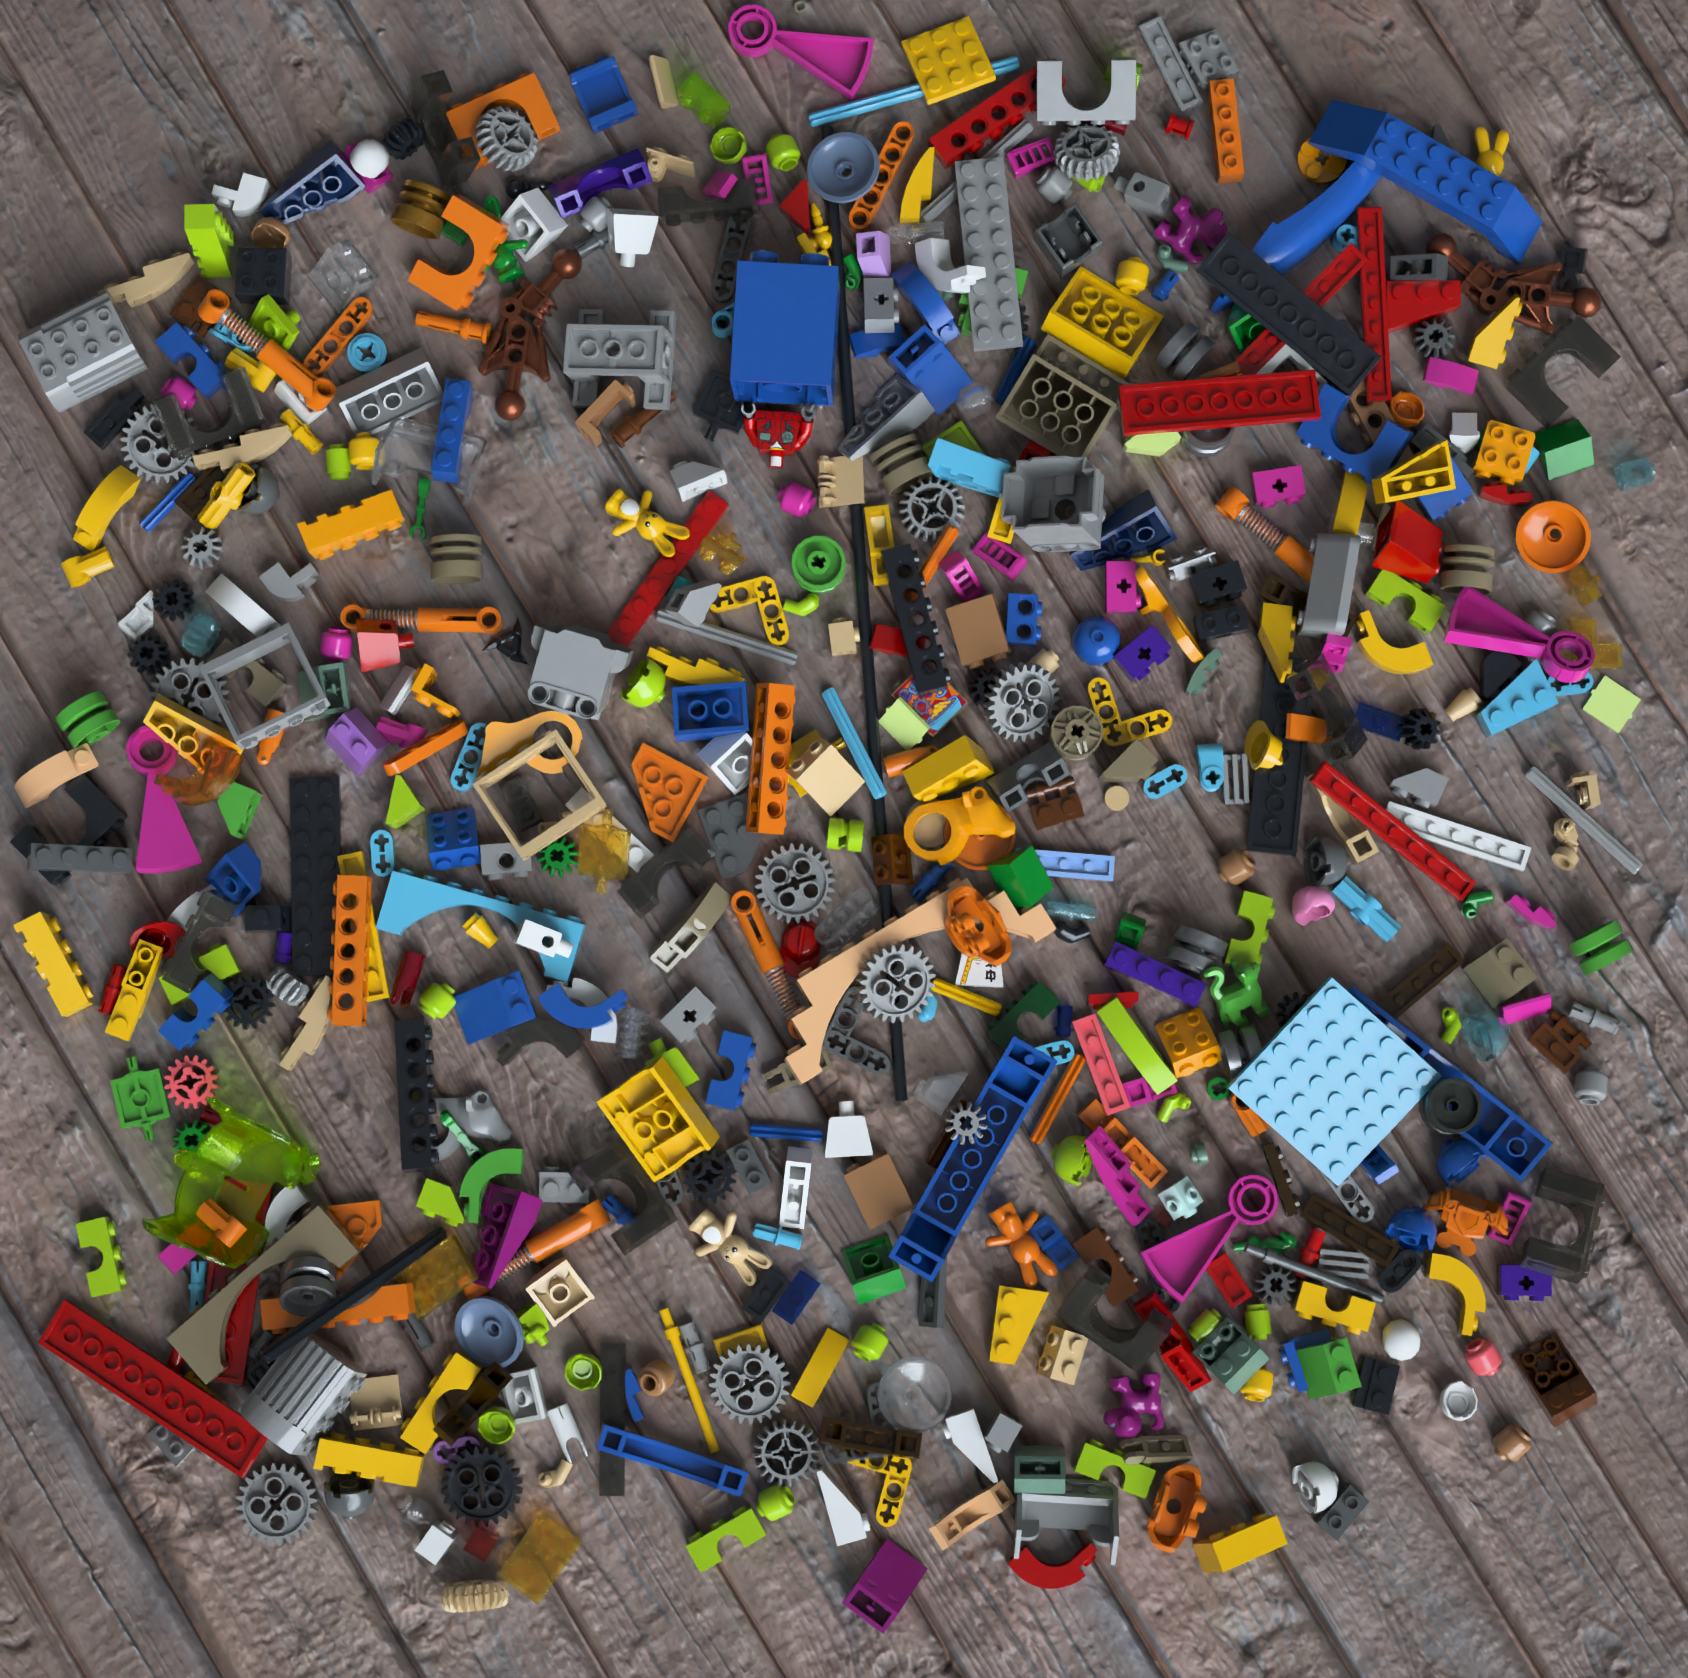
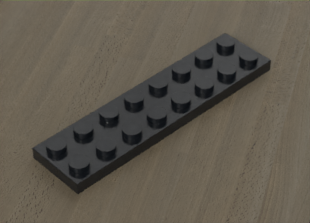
M1227 232L1196 271L1349 396L1382 358L1376 351L1229 232Z
M1266 655L1259 720L1264 721L1270 733L1282 741L1281 754L1283 764L1274 765L1272 768L1259 767L1254 770L1246 850L1249 852L1296 856L1308 742L1293 741L1285 738L1287 713L1306 716L1311 714L1316 660L1289 657L1288 659L1293 660L1291 674H1286L1284 683H1280Z
M340 777L289 778L292 972L297 976H331L334 974V970L330 969V959L334 955L335 945L331 944V934L335 930L336 920L332 919V909L334 905L336 906L337 898L333 894L334 881H337V875H341L337 856L342 855Z

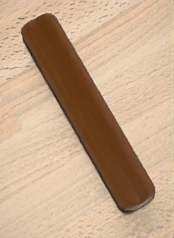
M960 1100L959 1103L962 1104L963 1111H967L968 1102ZM958 1106L955 1109L957 1114L960 1112ZM962 1116V1117L959 1119V1121H960L961 1123H963L964 1120H965V1117ZM948 1122L945 1128L953 1126V1122ZM944 1128L926 1159V1163L933 1168L939 1166L953 1141L951 1136L956 1132L955 1129L946 1132Z

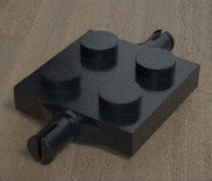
M714 369L693 413L694 416L705 420L710 425L704 438L709 439L711 442L714 441L719 429L728 430L739 435L744 424V414L741 411L742 401H735L730 374H723ZM743 401L744 408L750 409L752 402Z

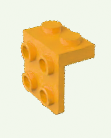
M1490 420L1487 423L1478 456L1471 466L1474 470L1473 472L1482 479H1490V477L1498 479L1502 485L1513 487L1514 484L1518 485L1523 480L1534 444L1535 434L1528 430Z
M426 663L422 668L418 667L412 677V680L415 682L410 689L415 694L414 698L417 699L416 701L427 707L433 704L436 706L438 713L449 719L452 716L459 718L461 713L455 707L428 693L438 676L436 670Z
M1194 1008L1156 1025V1031L1170 1058L1172 1071L1177 1078L1189 1076L1194 1071L1204 1067H1211L1222 1060L1219 1044L1201 1008Z

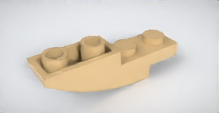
M177 252L171 255V258L163 261L162 259L152 260L148 262L147 266L142 267L144 277L133 276L128 278L127 282L119 285L118 283L108 284L98 293L100 294L107 290L116 303L127 300V303L132 308L158 297L179 282L195 264L194 258L189 252Z
M283 423L269 426L270 429L260 431V429L247 430L245 435L239 436L241 446H238V444H228L218 451L213 449L201 450L199 455L193 456L194 464L198 470L220 466L224 474H229L235 464L240 461L248 465L256 464L274 453L292 436V430L288 425L284 426Z
M326 975L324 979L321 977L318 979L312 989L315 993L310 1000L305 999L299 1008L301 1012L299 1018L305 1021L306 1025H300L293 1036L296 1040L291 1047L287 1046L280 1055L282 1061L279 1065L286 1070L292 1071L304 1051L309 1055H314L322 1041L329 1023L328 1009L332 1005L333 995L329 994V984L333 980L330 976Z

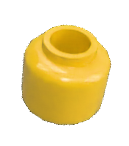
M1129 257L1128 260L1121 261L1118 265L1115 283L1120 288V291L1127 295H1137L1147 286L1149 267L1139 257Z
M362 432L357 433L356 438L348 442L349 461L352 465L356 466V469L370 470L376 468V464L381 461V446L378 438L371 437V433Z
M1264 1364L1240 1388V1392L1245 1395V1399L1256 1402L1265 1401V1398L1272 1394L1273 1373L1266 1369Z

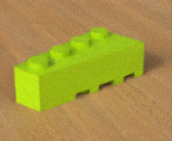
M215 204L184 205V229L189 243L192 245L194 256L200 258L197 259V264L199 268H202V278L232 277L231 246H235V232L231 231L230 224H227L226 218H223L222 212H219Z

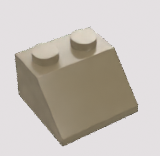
M1136 739L1102 773L1099 780L1102 783H1136L1141 778L1146 781L1157 769L1155 763L1158 759Z
M1508 938L1501 939L1463 968V971L1492 1009L1518 993L1537 978Z

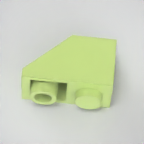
M1178 432L1131 435L1125 438L1126 443H1124L1123 449L1128 453L1160 457L1179 443L1181 436Z

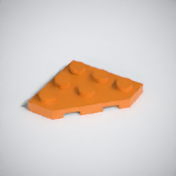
M642 743L631 765L648 822L653 833L674 843L709 777Z
M381 1200L326 1206L362 1250L383 1226ZM362 1250L343 1267L338 1268L335 1263H332L337 1270L336 1281L341 1278Z

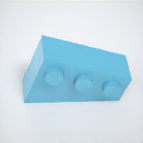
M937 438L928 463V467L935 477H940L942 481H949L952 484L1002 498L1004 473L1015 472L1010 462L1005 459H994L984 453L969 450Z
M1535 659L1476 715L1486 738L1558 704L1538 660Z

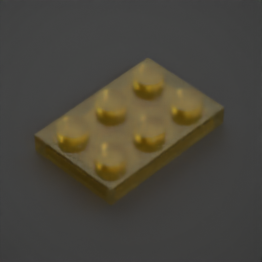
M456 1235L447 1237L395 1276L399 1284L413 1282L415 1314L418 1319L427 1317L479 1278Z
M541 1512L497 1575L536 1604H539L583 1540L544 1512Z

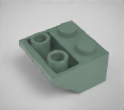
M341 662L313 667L312 669L331 706L327 707L321 714H312L304 718V722L340 717L343 713L353 710L347 666ZM305 670L298 672L301 704L318 696Z
M1228 1317L1192 1352L1233 1394L1270 1359Z
M1014 1445V1493L1065 1494V1446Z

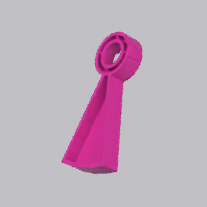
M759 5L742 6L732 14L728 24L729 41L734 50L740 55L756 58L763 56L774 48L850 101L855 99L867 75L872 57L874 38L777 30L774 16L769 10ZM757 21L763 26L764 33L758 39L749 40L742 35V26L746 22Z
M1464 587L1458 595L1445 628L1444 642L1541 658L1544 670L1551 677L1561 682L1574 683L1586 677L1595 659L1592 644L1581 634L1571 631H1560L1548 637L1472 587ZM1569 650L1577 656L1578 661L1566 660L1560 655L1559 651Z
M147 725L142 726L130 735L126 745L127 757L132 768L137 773L147 777L136 870L138 873H164L202 863L200 855L163 776L175 766L178 751L170 743H166ZM150 742H157L164 747L162 757L156 761H147L141 757L142 748Z
M1247 1175L1240 1177L1227 1189L1225 1196L1226 1212L1138 1252L1149 1273L1166 1293L1177 1302L1183 1303L1238 1222L1249 1226L1258 1225L1268 1221L1274 1215L1278 1206L1277 1191L1271 1185V1182L1262 1176ZM1248 1188L1257 1189L1263 1197L1262 1207L1256 1212L1247 1211L1242 1205V1194Z

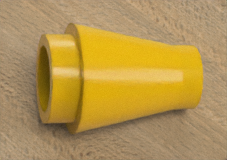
M476 912L462 925L466 930V934L485 945L488 949L499 939L483 915L479 916Z

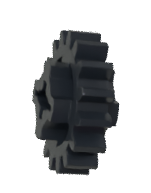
M248 976L247 981L243 977H238V984L232 981L229 982L231 991L234 994L228 1000L231 1004L224 1013H229L226 1017L227 1021L235 1020L234 1027L238 1028L243 1023V1030H248L249 1024L254 1029H258L259 1021L262 1024H266L267 1021L264 1017L266 1015L273 1016L269 1008L276 1007L275 1003L270 1002V999L275 997V994L267 992L269 990L267 985L261 986L262 979L258 978L254 983L253 976ZM243 988V992L238 997H234L235 993ZM255 988L262 993L264 1000L257 997ZM249 996L250 1000L258 1004L248 1006L247 1010V1006L238 1003V1001H246ZM232 1006L237 1007L241 1011V1018L236 1015ZM258 1009H263L257 1017L253 1018V1014Z
M703 1150V1157H699L696 1154L694 1156L696 1160L694 1163L687 1161L690 1170H683V1173L688 1175V1179L684 1180L683 1184H690L691 1187L688 1188L687 1193L694 1191L696 1193L694 1196L695 1200L701 1196L703 1197V1203L706 1204L708 1198H712L715 1204L717 1203L718 1196L723 1200L726 1199L725 1191L733 1192L729 1185L730 1183L737 1182V1180L731 1178V1175L737 1173V1171L730 1170L729 1166L732 1165V1161H724L726 1154L723 1153L720 1157H717L716 1150H713L711 1155H708L707 1151ZM711 1160L719 1162L725 1169H716L712 1166ZM702 1162L703 1169L700 1174L693 1176L696 1166ZM708 1169L712 1173L722 1174L713 1179V1184H709L708 1180H698V1178L706 1175V1170ZM727 1178L724 1187L717 1191V1184L720 1179ZM701 1183L706 1186L709 1194L700 1191L695 1184Z

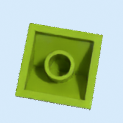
M401 775L395 776L386 818V824L394 829L399 828L426 810L407 780Z

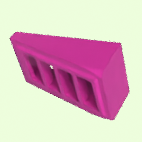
M1050 137L1006 153L1005 159L1014 178L1017 179L1055 162V147ZM1045 145L1051 155L1048 158H1046L1044 151L1042 149V147ZM1034 150H1038L1042 160H1037L1033 152ZM1029 153L1030 158L1033 162L1031 164L1028 163L1025 157V154ZM1016 158H1021L1024 164L1023 167L1019 166Z
M766 154L742 157L749 207L773 203ZM762 162L763 167L748 169V164ZM764 173V177L750 179L749 174ZM765 182L766 187L751 189V184ZM767 191L766 197L753 198L752 196L753 193Z
M986 531L971 551L1013 582L1027 565L1025 557L1002 541L987 537L988 532ZM989 542L993 543L986 553L982 552ZM997 548L1001 549L994 559L991 558ZM1006 554L1009 555L1003 562V564H1000V561L1003 559V557Z
M958 550L938 563L962 603L974 600L984 592L968 561ZM974 584V586L971 589L963 593L964 590H966L968 587Z
M1508 1188L1501 1203L1502 1210L1505 1212L1508 1208L1519 1213L1518 1217L1505 1212L1506 1218L1515 1223L1514 1226L1508 1224L1507 1231L1511 1232L1510 1235H1501L1491 1227L1488 1237L1512 1246L1532 1204V1199L1527 1195ZM1511 1199L1523 1204L1522 1207L1510 1203Z

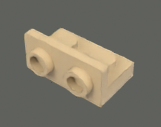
M1589 771L1577 772L1564 782L1565 787L1580 786V790H1577V800L1579 805H1583V810L1593 809L1601 804L1596 774L1589 775Z

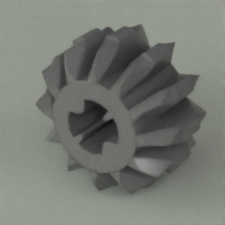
M1432 317L1429 323L1423 320L1420 323L1421 327H1416L1414 332L1418 336L1413 338V343L1420 344L1417 346L1416 351L1424 350V358H1427L1430 353L1433 358H1438L1439 354L1445 357L1448 354L1447 350H1452L1454 347L1450 341L1455 339V334H1449L1452 329L1451 325L1446 328L1443 326L1445 323L1444 319H1441L1437 324L1435 317ZM1432 334L1436 335L1435 338H1439L1436 343L1432 342L1433 339H1429Z
M1267 1264L1269 1273L1260 1268L1258 1271L1263 1278L1254 1277L1255 1282L1261 1283V1286L1255 1287L1254 1291H1263L1259 1296L1261 1301L1269 1296L1267 1304L1270 1306L1273 1305L1275 1298L1279 1306L1283 1305L1282 1296L1290 1301L1292 1298L1287 1294V1291L1296 1292V1288L1289 1286V1283L1296 1282V1278H1286L1291 1273L1290 1269L1284 1270L1281 1274L1283 1267L1280 1265L1276 1266L1274 1272L1273 1265ZM1278 1278L1280 1280L1278 1283L1279 1290L1273 1289L1271 1291L1270 1287L1272 1284L1270 1280H1277Z

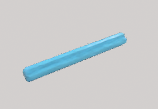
M835 688L826 689L822 693V697L873 798L879 799L884 797L887 791Z

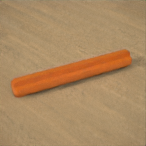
M948 524L918 572V574L923 573L926 587L938 569V563L944 559L959 534V530ZM907 591L904 598L912 602L917 599V594L913 591Z
M1075 1053L1029 1136L1031 1141L1037 1144L1042 1143L1086 1061L1082 1055Z

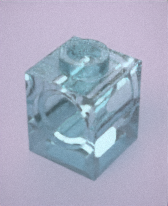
M1648 457L1621 463L1614 468L1620 492L1648 486L1654 481L1656 476L1653 463H1649ZM1638 469L1642 474V478L1635 479L1631 474V470Z

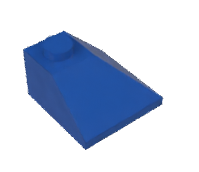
M246 842L226 853L204 879L208 885L212 884L227 901L226 907L235 917L243 911L245 906L260 891L261 861Z

